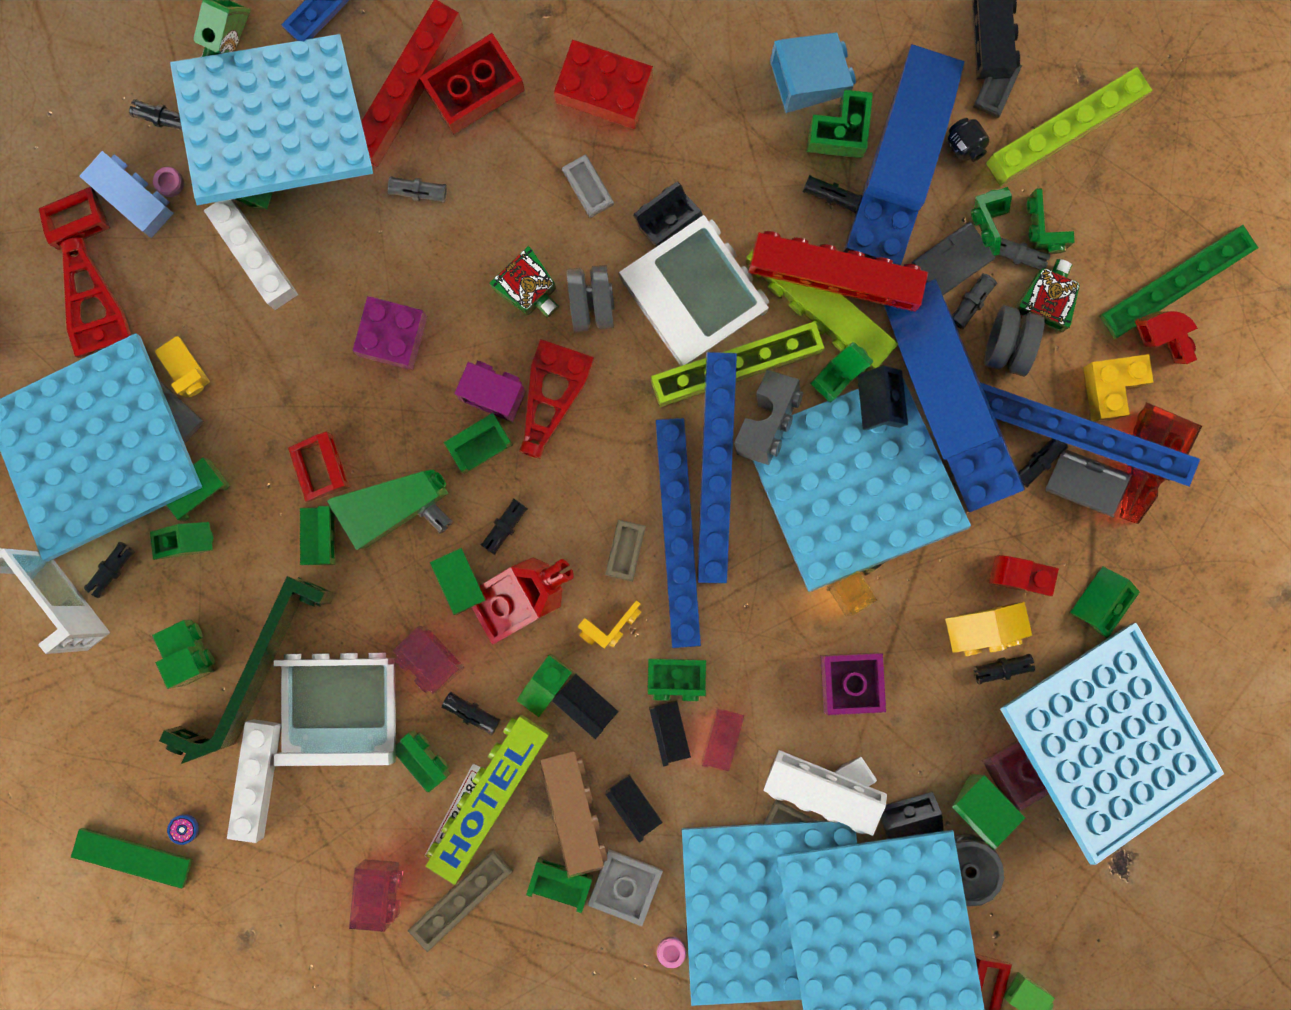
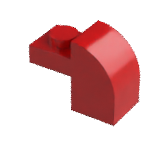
M1160 311L1135 320L1145 347H1158L1167 343L1175 364H1189L1197 360L1195 354L1196 346L1193 339L1188 336V333L1198 328L1194 321L1186 314L1177 311Z
M997 555L994 558L989 584L1053 597L1059 568L1035 563L1031 560Z

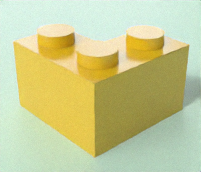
M1149 354L1096 361L1083 367L1091 421L1115 420L1130 415L1126 389L1141 388L1154 383Z
M1025 602L998 606L988 610L961 614L945 619L953 653L964 651L965 656L983 653L982 648L989 647L990 652L1005 650L1007 647L1021 645L1023 638L1032 636Z

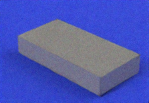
M586 154L562 167L564 175L589 218L614 205V201Z

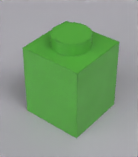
M1019 972L1004 996L1008 1003L1018 1010H1052L1054 1005L1052 1002L1055 999L1047 990Z

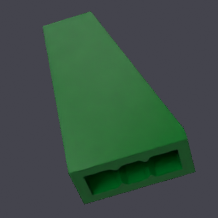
M432 469L333 497L327 502L355 549L359 550L371 546L449 493L445 488L446 482L444 478Z

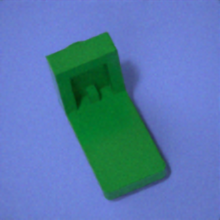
M1008 187L991 190L985 194L975 196L974 209L971 210L974 225H979L982 231L983 244L986 248H990L993 256L1000 254L1001 236L992 218L1010 213L1012 194Z
M1036 188L1030 194V197L1027 198L1026 204L1027 213L1031 214L1032 225L1029 226L1028 230L1029 241L1033 242V249L1048 250L1050 254L1066 252V249L1075 243L1074 231L1045 233L1042 188Z
M852 342L830 360L810 384L831 403L855 377L873 363V360L862 347Z

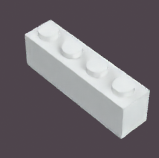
M233 199L215 202L204 210L270 307L276 310L299 295Z
M255 719L245 722L227 839L257 843L264 838L275 770L274 754L278 751L281 723Z
M778 750L763 790L774 799L787 800L803 811L816 812L823 815L830 822H840L850 826L857 833H867L872 836L886 807L887 794L866 787L847 777Z

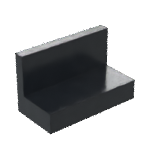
M883 365L859 374L857 377L863 430L867 431L882 425L897 428L907 426L908 418L902 370Z
M577 674L572 677L552 700L553 703L595 740L619 712Z
M673 701L649 707L663 767L668 766L671 762L691 758L678 702Z
M630 774L606 790L605 795L639 843L644 840L646 834L663 823Z
M933 792L887 804L880 818L886 833V839L944 831L942 812Z

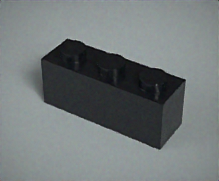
M972 0L977 79H986L988 77H993L992 79L1011 78L1016 68H1019L1020 52L1019 50L1016 51L1015 41L1018 39L1019 30L1018 24H1014L1013 14L1016 13L1017 0Z

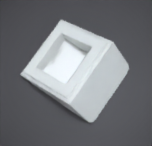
M862 757L844 763L834 772L866 787L877 781Z

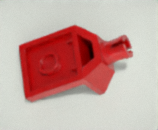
M532 557L506 569L479 586L486 601L473 606L472 609L492 645L561 607V585L569 582L574 577L572 569L565 573H560L563 569L570 566L566 560L560 559L552 566H549L548 563Z

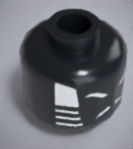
M963 118L950 127L947 142L958 159L961 161L971 159L972 162H975L987 153L986 147L989 145L990 137L979 121Z

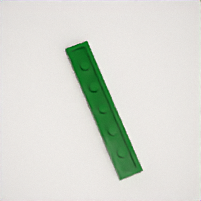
M1241 225L1099 317L1113 338L1116 339L1136 326L1135 320L1161 311L1259 247L1245 226Z

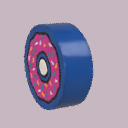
M187 814L173 818L167 828L170 840L179 845L193 841L199 832L197 820Z

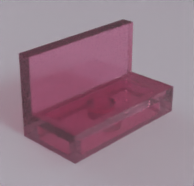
M716 707L701 760L702 766L707 768L711 766L725 771L730 770L744 715Z

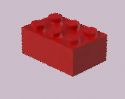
M490 33L419 77L425 91L453 135L525 91L522 78L493 33Z
M572 39L554 90L555 103L635 129L653 78V66Z

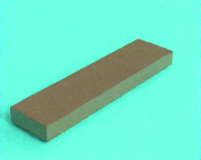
M493 849L426 912L408 932L428 952L513 872V869Z

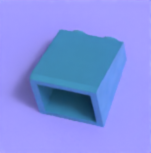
M838 33L774 41L770 63L786 113L841 98L844 90L853 89V84H856L853 68H848L845 59L848 57L846 44L844 41L839 40Z

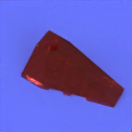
M1146 402L1144 408L1138 414L1133 436L1189 454L1202 426ZM1128 465L1127 473L1132 474V478L1122 498L1119 517L1139 524L1158 498V488L1165 480H1170Z

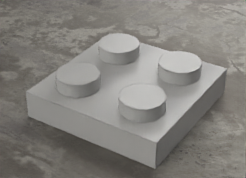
M608 849L607 861L603 863L604 867L599 873L588 906L642 926L663 870Z

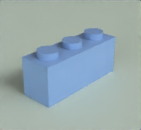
M102 151L82 172L80 177L143 233L152 238L174 214L166 207L170 202L158 191H155L152 195L146 189L149 184L136 172L132 176L127 173L125 169L128 165L114 154L110 158Z

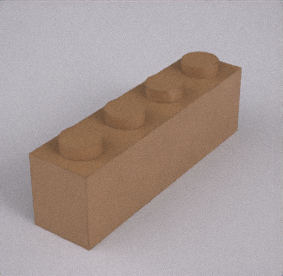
M575 751L542 759L540 766L568 878L603 869V861H607V854L604 844H598L596 832H600V827L596 814L591 815L588 804L593 803L589 786H583L581 776L585 775V768L582 758L577 759Z

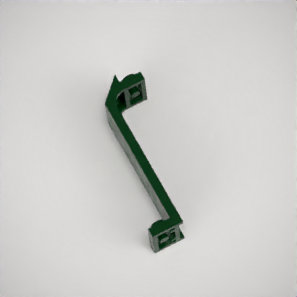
M287 576L213 737L209 739L187 728L178 726L164 730L159 742L166 744V749L174 754L182 755L183 752L186 753L181 764L234 745L300 602L313 607L315 605L321 607L322 604H331L336 593L300 577L293 579Z

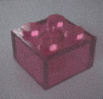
M418 626L393 650L397 655L394 658L395 662L404 671L411 670L417 677L414 680L415 683L425 693L428 691L432 694L439 692L465 668L427 626Z
M1018 740L982 760L998 790L1019 811L1049 795Z
M365 859L355 868L349 929L385 932L391 923H394L395 918L399 917L400 900H396V893L398 888L402 887L403 871L399 870V862Z

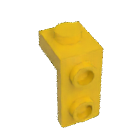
M174 337L155 350L156 355L175 381L171 385L177 394L185 398L193 397L210 383L180 337Z
M636 600L609 635H606L587 618H584L578 625V628L582 630L579 636L590 645L597 642L604 649L608 644L614 647L623 636V633L619 631L626 622L632 625L641 614V611L638 609L641 603Z

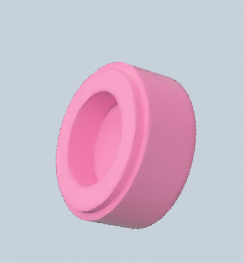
M163 167L154 174L153 185L161 195L173 197L182 191L184 180L182 175L174 168Z
M667 937L659 943L657 958L663 966L676 968L684 962L686 949L680 939Z

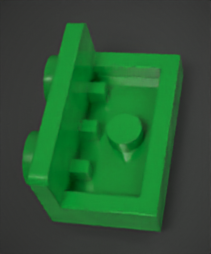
M648 658V694L653 695V700L668 701L671 700V695H682V701H699L700 696H706V660Z
M413 730L396 744V756L424 790L430 792L450 775L447 770L449 766L440 755L435 756L428 748L430 746L428 740L420 732L416 733Z

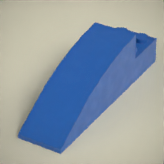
M911 44L843 252L859 251L864 253L867 258L876 260L877 257L891 259L893 264H902L917 214L925 203L965 61Z
M934 279L926 283L922 304L915 312L884 305L943 459H947L968 511L972 512L1024 491L1023 482L937 280Z

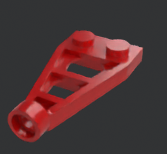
M71 238L61 242L66 329L74 355L80 358L96 353L131 336V332L123 310L88 255L83 238ZM86 270L94 283V288L77 293L74 276L76 273ZM93 297L98 298L106 310V316L102 319L84 323L81 319V303Z
M540 339L531 364L525 436L519 452L541 459L544 447L583 390L594 362V357ZM547 374L567 379L569 383L568 388L558 400L546 398L542 393L543 378ZM540 403L554 407L556 410L550 424L546 427L536 424L534 420L537 406ZM530 440H537L539 442V445L530 442Z

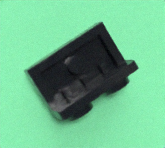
M677 181L670 187L665 188L661 194L649 203L641 206L633 216L640 231L657 247L703 216V214L685 194L682 185Z

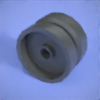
M607 265L592 266L590 270L591 285H586L585 273L582 268L567 269L568 292L574 332L589 330L591 326L590 312H595L596 326L599 329L614 328L612 310L615 308L612 283L608 281Z
M1003 305L997 313L988 338L984 356L985 366L1000 370L1008 362L1007 366L1010 373L1025 377L1029 373L1040 347L1044 330V317L1028 312L1020 320L1021 316L1017 308Z
M973 834L956 836L955 843L966 906H981L993 900L1001 891L1004 881L1003 864L996 850H992L980 836ZM968 867H974L976 869H971L972 873L965 872V870Z

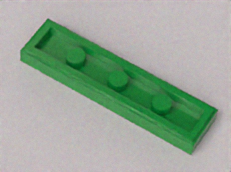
M85 828L79 829L71 854V858L180 889L185 887L193 860Z

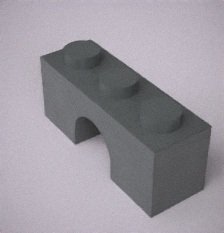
M766 370L756 395L758 407L767 409L772 414L762 421L745 418L734 443L737 455L769 465L772 457H777L782 446V440L780 439L783 432H788L793 420L791 414L794 407L798 408L800 406L803 392L800 391L799 379Z

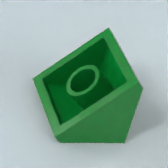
M970 775L952 806L992 850L996 849L1025 819L1021 812L985 775Z

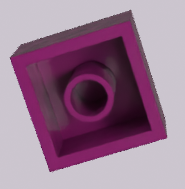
M367 296L352 351L359 357L413 370L428 316L420 309Z
M478 360L476 364L468 362L454 394L460 401L490 414L494 413L495 416L513 423L526 393L522 382L519 381L520 378L504 372L502 376L496 374V371L492 370V366Z
M883 653L821 655L823 708L825 714L841 715L886 712Z

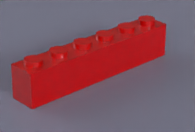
M433 0L361 121L371 164L376 167L381 163L424 91L419 77L440 64L463 25L459 12L438 0Z
M773 231L758 232L748 273L914 312L922 304L928 276L927 271H922L920 266L914 264H904V266L893 264L891 259L877 257L875 260L865 257V254L859 251H848V253L837 251L835 246L829 244L816 246L809 244V241L803 238L794 237L792 240L781 238L779 233Z

